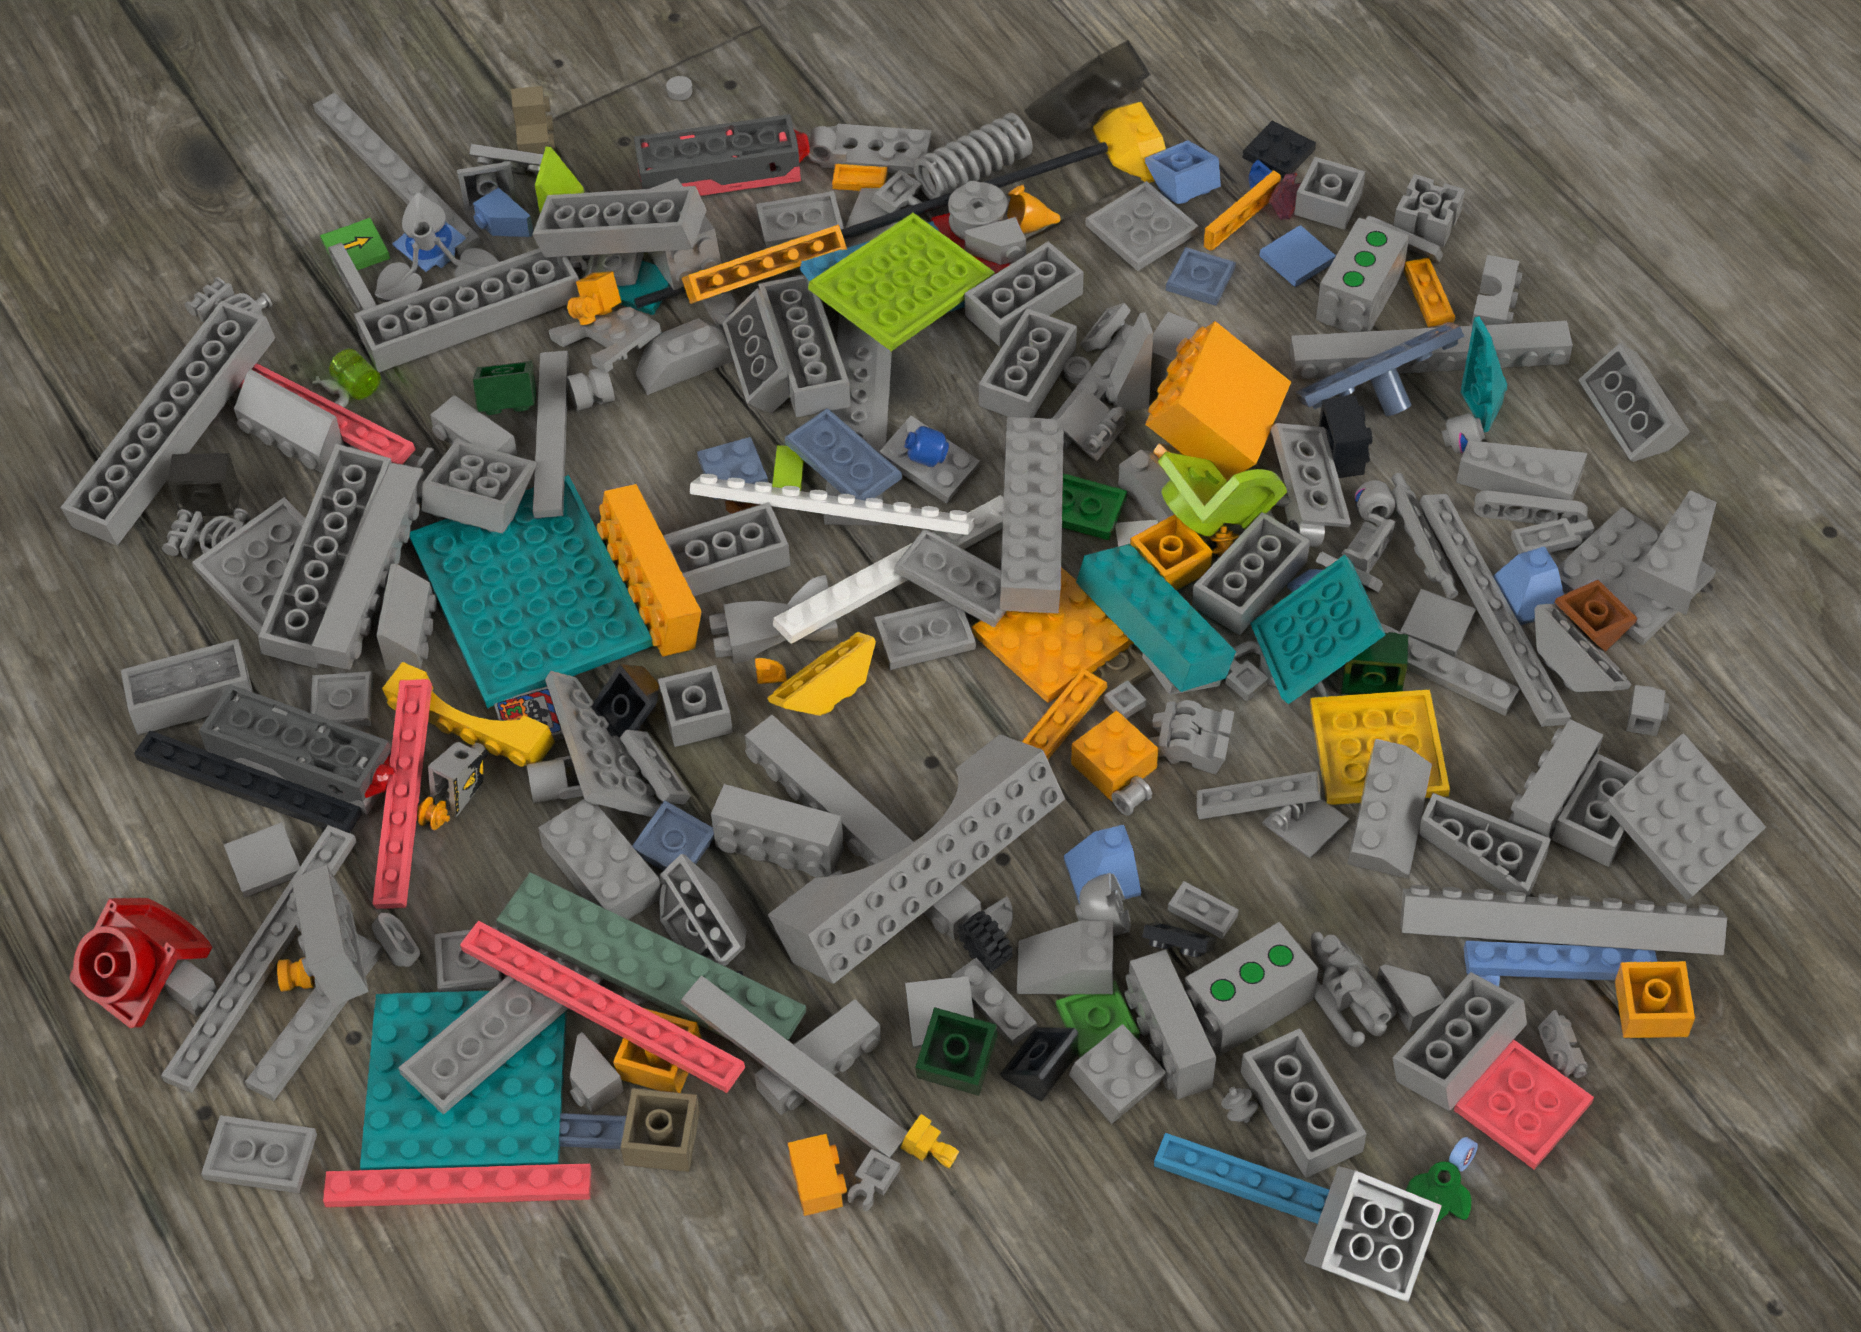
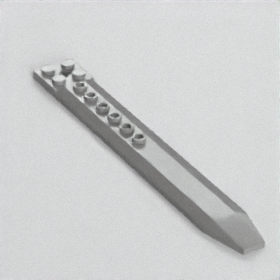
M861 188L846 228L889 214L871 201L874 193L880 188ZM898 222L845 239L846 247L873 240ZM839 313L837 348L849 380L851 407L832 410V412L879 452L887 442L892 351L888 350ZM827 481V495L838 497L841 493ZM883 492L875 498L883 500ZM824 514L825 525L882 526V522Z

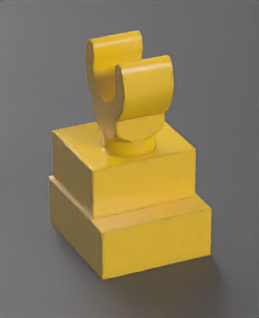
M920 1114L906 1134L900 1148L922 1162L928 1153L931 1152L942 1165L950 1168L956 1160L959 1151L951 1145L938 1142L941 1131L931 1125L932 1121Z

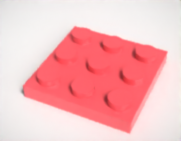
M1513 1039L1457 1102L1454 1111L1535 1170L1592 1104L1594 1097Z

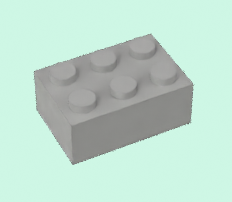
M1596 753L1557 819L1552 840L1609 867L1628 833L1603 804L1638 772Z

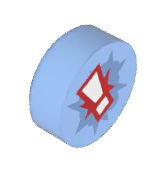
M1468 1137L1462 1138L1452 1150L1449 1162L1462 1172L1473 1160L1478 1144Z

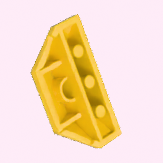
M1136 102L1106 110L1093 126V132L1099 143L1106 142L1108 152L1105 153L1112 165L1130 175L1140 177L1144 182H1154L1155 180L1145 163V157L1163 151L1166 148L1161 133L1142 102Z
M860 632L853 634L850 639L826 651L782 683L767 699L770 703L789 710L818 716L829 713L834 709V705L842 699L855 694L857 688L866 682L876 643L874 637Z

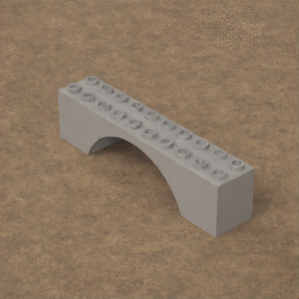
M999 734L955 769L958 775V789L955 798L943 817L921 838L899 853L864 869L838 876L815 877L770 912L768 916L792 962L834 984L1064 801L1065 797L1044 751Z

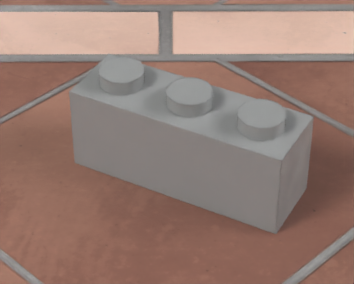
M455 395L430 414L433 425L432 431L442 441L446 440L453 445L458 440L513 456L517 454L515 439L512 434Z

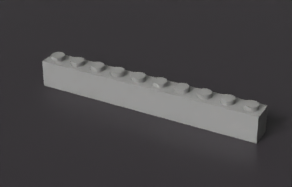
M1567 321L1485 325L1492 337L1501 368L1569 364L1573 344ZM1460 326L1465 337L1458 339L1459 344L1446 350L1440 347L1432 351L1433 355L1420 362H1417L1416 359L1396 368L1398 373L1465 370L1472 326ZM1434 328L1291 336L1289 356L1293 379L1329 377Z
M773 715L769 716L745 735V752L748 758L753 763L762 765L768 776L773 781H779L785 786L786 791L794 800L799 799L807 807L841 816L843 840L847 843L850 851L857 857H863L869 866L899 853L914 843L913 840ZM958 884L923 913L932 920V924L941 934L946 933L955 940L960 936L957 932L958 926L977 912H981V902L962 884Z
M1412 885L1411 889L1403 888L1400 927L1402 933L1724 955L1727 917L1722 910H1719L1718 906L1708 904L1699 905L1698 909L1687 908L1686 904L1669 902L1667 906H1654V902L1647 900H1636L1635 904H1624L1622 900L1616 898H1603V902L1590 901V898L1585 896H1571L1570 900L1558 899L1557 895L1547 893L1539 894V897L1536 898L1526 897L1525 893L1509 891L1507 895H1494L1493 891L1486 889H1476L1475 893H1463L1462 889L1456 887H1444L1443 891H1434L1425 885Z

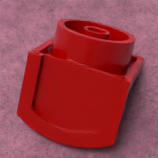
M109 898L94 929L89 931L77 946L73 969L69 979L85 996L100 1004L129 1028H140L144 1025L177 960L207 958L213 947L207 938L192 924L149 898Z

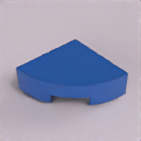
M1260 160L1253 163L1249 173L1251 189L1272 172Z

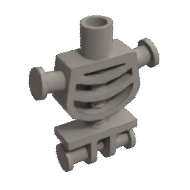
M219 277L214 279V283L211 286L206 285L203 287L205 294L197 292L192 302L187 301L185 303L187 311L193 316L199 315L202 322L207 320L221 301L262 316L261 309L266 306L268 308L272 306L270 298L264 292L255 301L247 294L239 293L234 295L232 285L226 284Z
M236 508L233 519L226 516L214 517L202 530L204 520L201 512L196 511L193 514L188 510L181 509L177 513L178 520L172 523V531H169L167 534L168 542L163 544L162 550L170 556H177L181 551L183 558L189 559L195 543L199 542L204 554L210 550L208 548L209 544L214 547L244 526V522H248L251 517L245 510Z
M1326 936L1321 943V947L1324 952L1330 955L1328 958L1329 962L1344 973L1340 976L1343 989L1351 994L1355 1002L1367 1010L1376 1025L1385 1024L1392 1019L1397 1012V1007L1389 1001L1381 986L1369 974L1371 970L1363 963V958L1356 954L1345 942L1340 941L1337 936Z

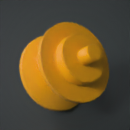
M1221 526V531L1216 532L1214 536L1210 537V540L1215 541L1217 546L1212 549V553L1221 557L1239 535L1227 530L1226 526Z
M430 796L418 805L417 812L419 825L424 826L427 822H430L431 829L437 830L445 821L448 822L450 816L447 815L446 802L440 801L435 805L433 797Z

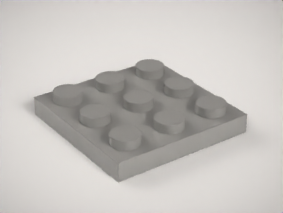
M1147 181L1086 217L1085 226L1137 271L1199 233V226Z

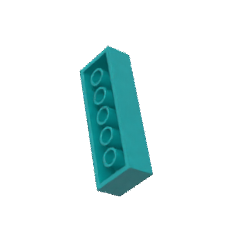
M1131 544L1084 555L1076 583L1180 692L1227 678L1236 651Z

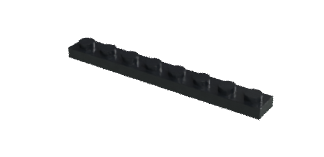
M149 730L134 752L138 761L323 829L330 825L350 833L362 815L361 808L357 805Z

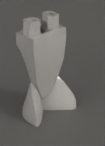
M826 575L818 576L808 581L791 598L788 604L766 601L724 604V613L709 616L712 635L728 633V636L713 638L716 658L732 656L733 664L745 662L760 652L786 641L787 639L773 626L774 617L828 589ZM835 620L831 621L801 639L828 643L837 642V623Z

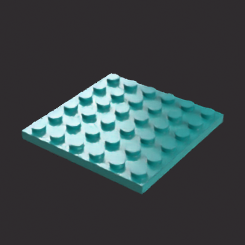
M490 991L376 994L360 1169L390 1170L559 1164L560 1114L562 1113L567 1010L443 1115L400 1074L399 1067Z

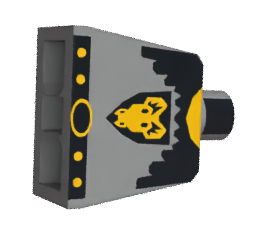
M456 742L428 766L430 797H433L435 805L440 801H445L448 814L454 817L459 815L483 783V761L488 756V751L482 744L475 743L470 748L460 742Z

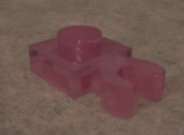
M1296 172L1286 174L1283 182L1277 184L1269 199L1281 220L1290 219L1295 210L1296 194L1301 183L1295 184Z

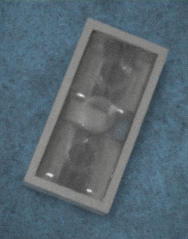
M239 639L121 670L128 712L137 735L147 733L149 730L155 731L209 716L230 684L253 692Z

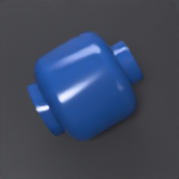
M920 426L914 433L909 432L904 447L908 449V457L911 461L927 467H934L937 463L941 464L944 461L949 449V443L946 442L945 435L942 432L926 426Z

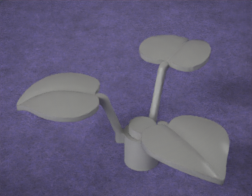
M417 192L407 205L402 218L403 231L408 237L414 238L415 241L412 245L414 249L413 265L411 269L402 262L386 266L379 274L374 294L381 300L391 301L419 291L423 284L421 276L415 273L418 267L419 249L428 251L433 249L435 245H438L455 265H458L455 269V277L496 264L499 261L489 252L479 248L466 249L462 252L460 260H457L444 246L440 238L435 235V233L443 228L446 222V214L443 208Z

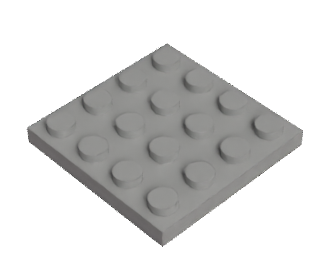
M285 497L192 562L193 568L258 636L306 519Z
M1621 507L1557 567L1562 588L1567 593L1595 580H1599L1638 618L1636 623L1625 633L1641 645H1644L1678 611L1633 590L1638 568L1661 533ZM1701 561L1692 598L1715 576L1716 570Z
M1684 733L1671 742L1603 804L1685 900L1693 897L1766 828Z

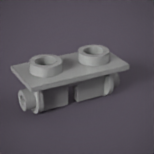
M1553 1010L1538 1026L1540 1037L1551 1061V1066L1565 1077H1568L1570 1074H1573L1575 1078L1583 1077L1587 1074L1586 1069L1588 1065L1583 1058L1580 1048H1571L1570 1046L1577 1043L1571 1022L1564 1015L1559 1016L1557 1010Z

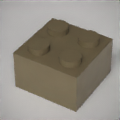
M632 1088L620 1147L624 1165L689 1172L700 1115L697 1095Z

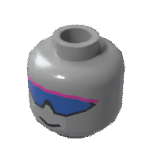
M1471 413L1448 419L1446 421L1447 430L1441 431L1445 446H1452L1453 451L1457 454L1465 451L1468 441L1481 442V440L1485 439L1480 418H1475Z
M1372 480L1366 482L1355 493L1356 507L1360 516L1365 521L1370 522L1366 519L1370 513L1388 519L1395 510V500L1391 490L1382 481Z

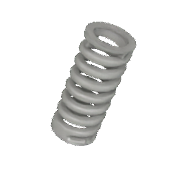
M1012 112L1007 113L1003 118L995 119L991 124L983 125L979 130L971 131L968 136H961L957 141L949 142L945 147H939L933 153H927L914 161L916 179L922 184L920 188L930 200L952 193L968 181L978 182L980 176L988 177L991 174V170L995 172L1000 171L1003 164L1005 166L1012 165L1014 158L1022 160L1030 156L1033 149L1031 136L1019 116ZM1016 127L1019 128V130H1020V132H1021L1023 138L1021 137V135H1020L1019 132L1017 131ZM929 172L931 173V175H932V177H933V179H934V181H935V185H933V183H932V181H931Z

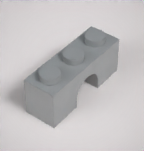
M1487 255L1479 293L1491 296L1478 294L1471 326H1473L1474 318L1480 316L1484 325L1512 324L1514 312H1509V308L1515 309L1518 292H1513L1514 288H1520L1523 274L1517 272L1518 260Z

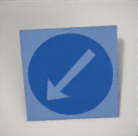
M445 222L439 232L435 233L436 237L440 238L441 242L454 257L455 248L466 239L465 236L447 222ZM404 233L392 245L413 261L414 249L412 245L415 241L414 238H410ZM435 245L433 249L428 251L419 249L418 266L425 272L434 265L442 268L450 261L438 245Z

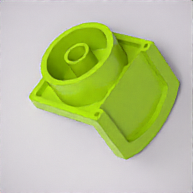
M1165 452L1158 460V463L1170 478L1162 488V496L1167 506L1185 525L1204 536H1213L1224 523L1241 525L1246 530L1262 512L1266 514L1287 493L1286 486L1278 475L1269 470L1255 469L1233 475L1227 482L1217 467L1207 459Z

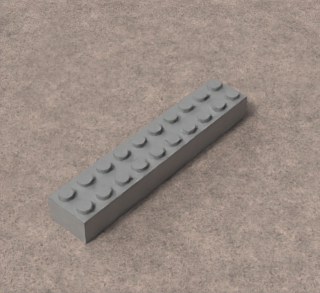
M224 301L217 305L60 507L72 528L118 546L245 379L247 372L250 369L252 370L274 341V333L265 316Z

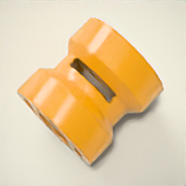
M306 957L300 958L299 961L294 963L289 959L278 960L277 976L281 992L291 991L294 986L302 987L303 989L314 988L315 977H309L303 967L302 959Z

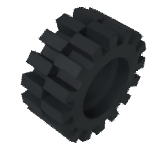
M977 912L958 926L957 932L960 935V941L964 943V949L969 951L971 959L977 958L990 973L1013 957L1012 947L1008 945L1010 942L1008 938L1004 937V931L1000 930L998 923L995 920L992 921L991 916L986 915L985 912Z

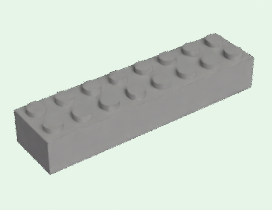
M540 248L354 313L359 336L378 373L568 305L570 298L580 297L576 281L579 279L567 256L544 257Z
M1007 417L1000 610L1059 613L1064 419Z
M335 444L259 633L258 639L261 654L318 669L320 664L316 663L312 643L391 462V458Z

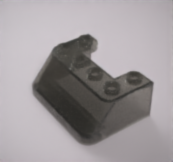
M1126 40L1082 65L1026 107L1024 111L1029 119L1057 138L1064 137L1068 140L1077 133L1080 134L1091 127V122L1097 119L1095 114L1098 111L1104 113L1115 105L1113 103L1115 98L1118 97L1120 100L1128 94L1141 89L1145 85L1143 80L1151 74L1130 41Z

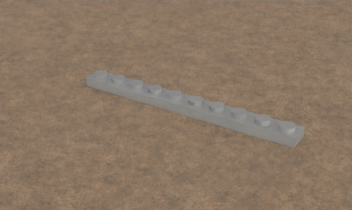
M336 93L313 104L315 112L407 205L413 196L419 192L443 208L446 214V222L466 238L455 248V253L458 256L466 249L474 248L481 244L479 235Z
M1423 495L1419 501L1420 507L1541 727L1566 725L1571 718L1570 713L1448 495Z
M328 825L293 878L324 865H327L333 876H335L357 842L355 835ZM292 880L161 1076L164 1082L187 1092H193L278 960L293 940L299 929L294 920V915L298 912L290 898V893L294 892Z

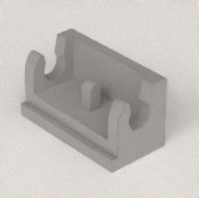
M1372 513L1368 514L1366 519L1376 523L1377 526L1365 521L1348 548L1342 552V556L1346 555L1352 561L1354 567L1368 574L1391 542L1395 521L1387 520Z

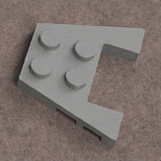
M625 307L605 315L596 316V321L587 325H580L578 321L549 330L550 339L562 347L585 337H589L605 346V349L590 355L593 366L605 373L613 369L612 363L616 360L620 361L628 358L627 352L636 346L637 349H640L661 333L658 322L632 307Z

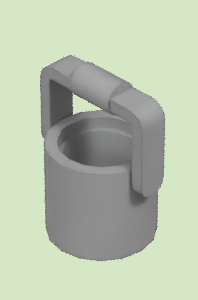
M571 756L527 764L533 803L583 796L580 785L568 787L565 768L574 766Z

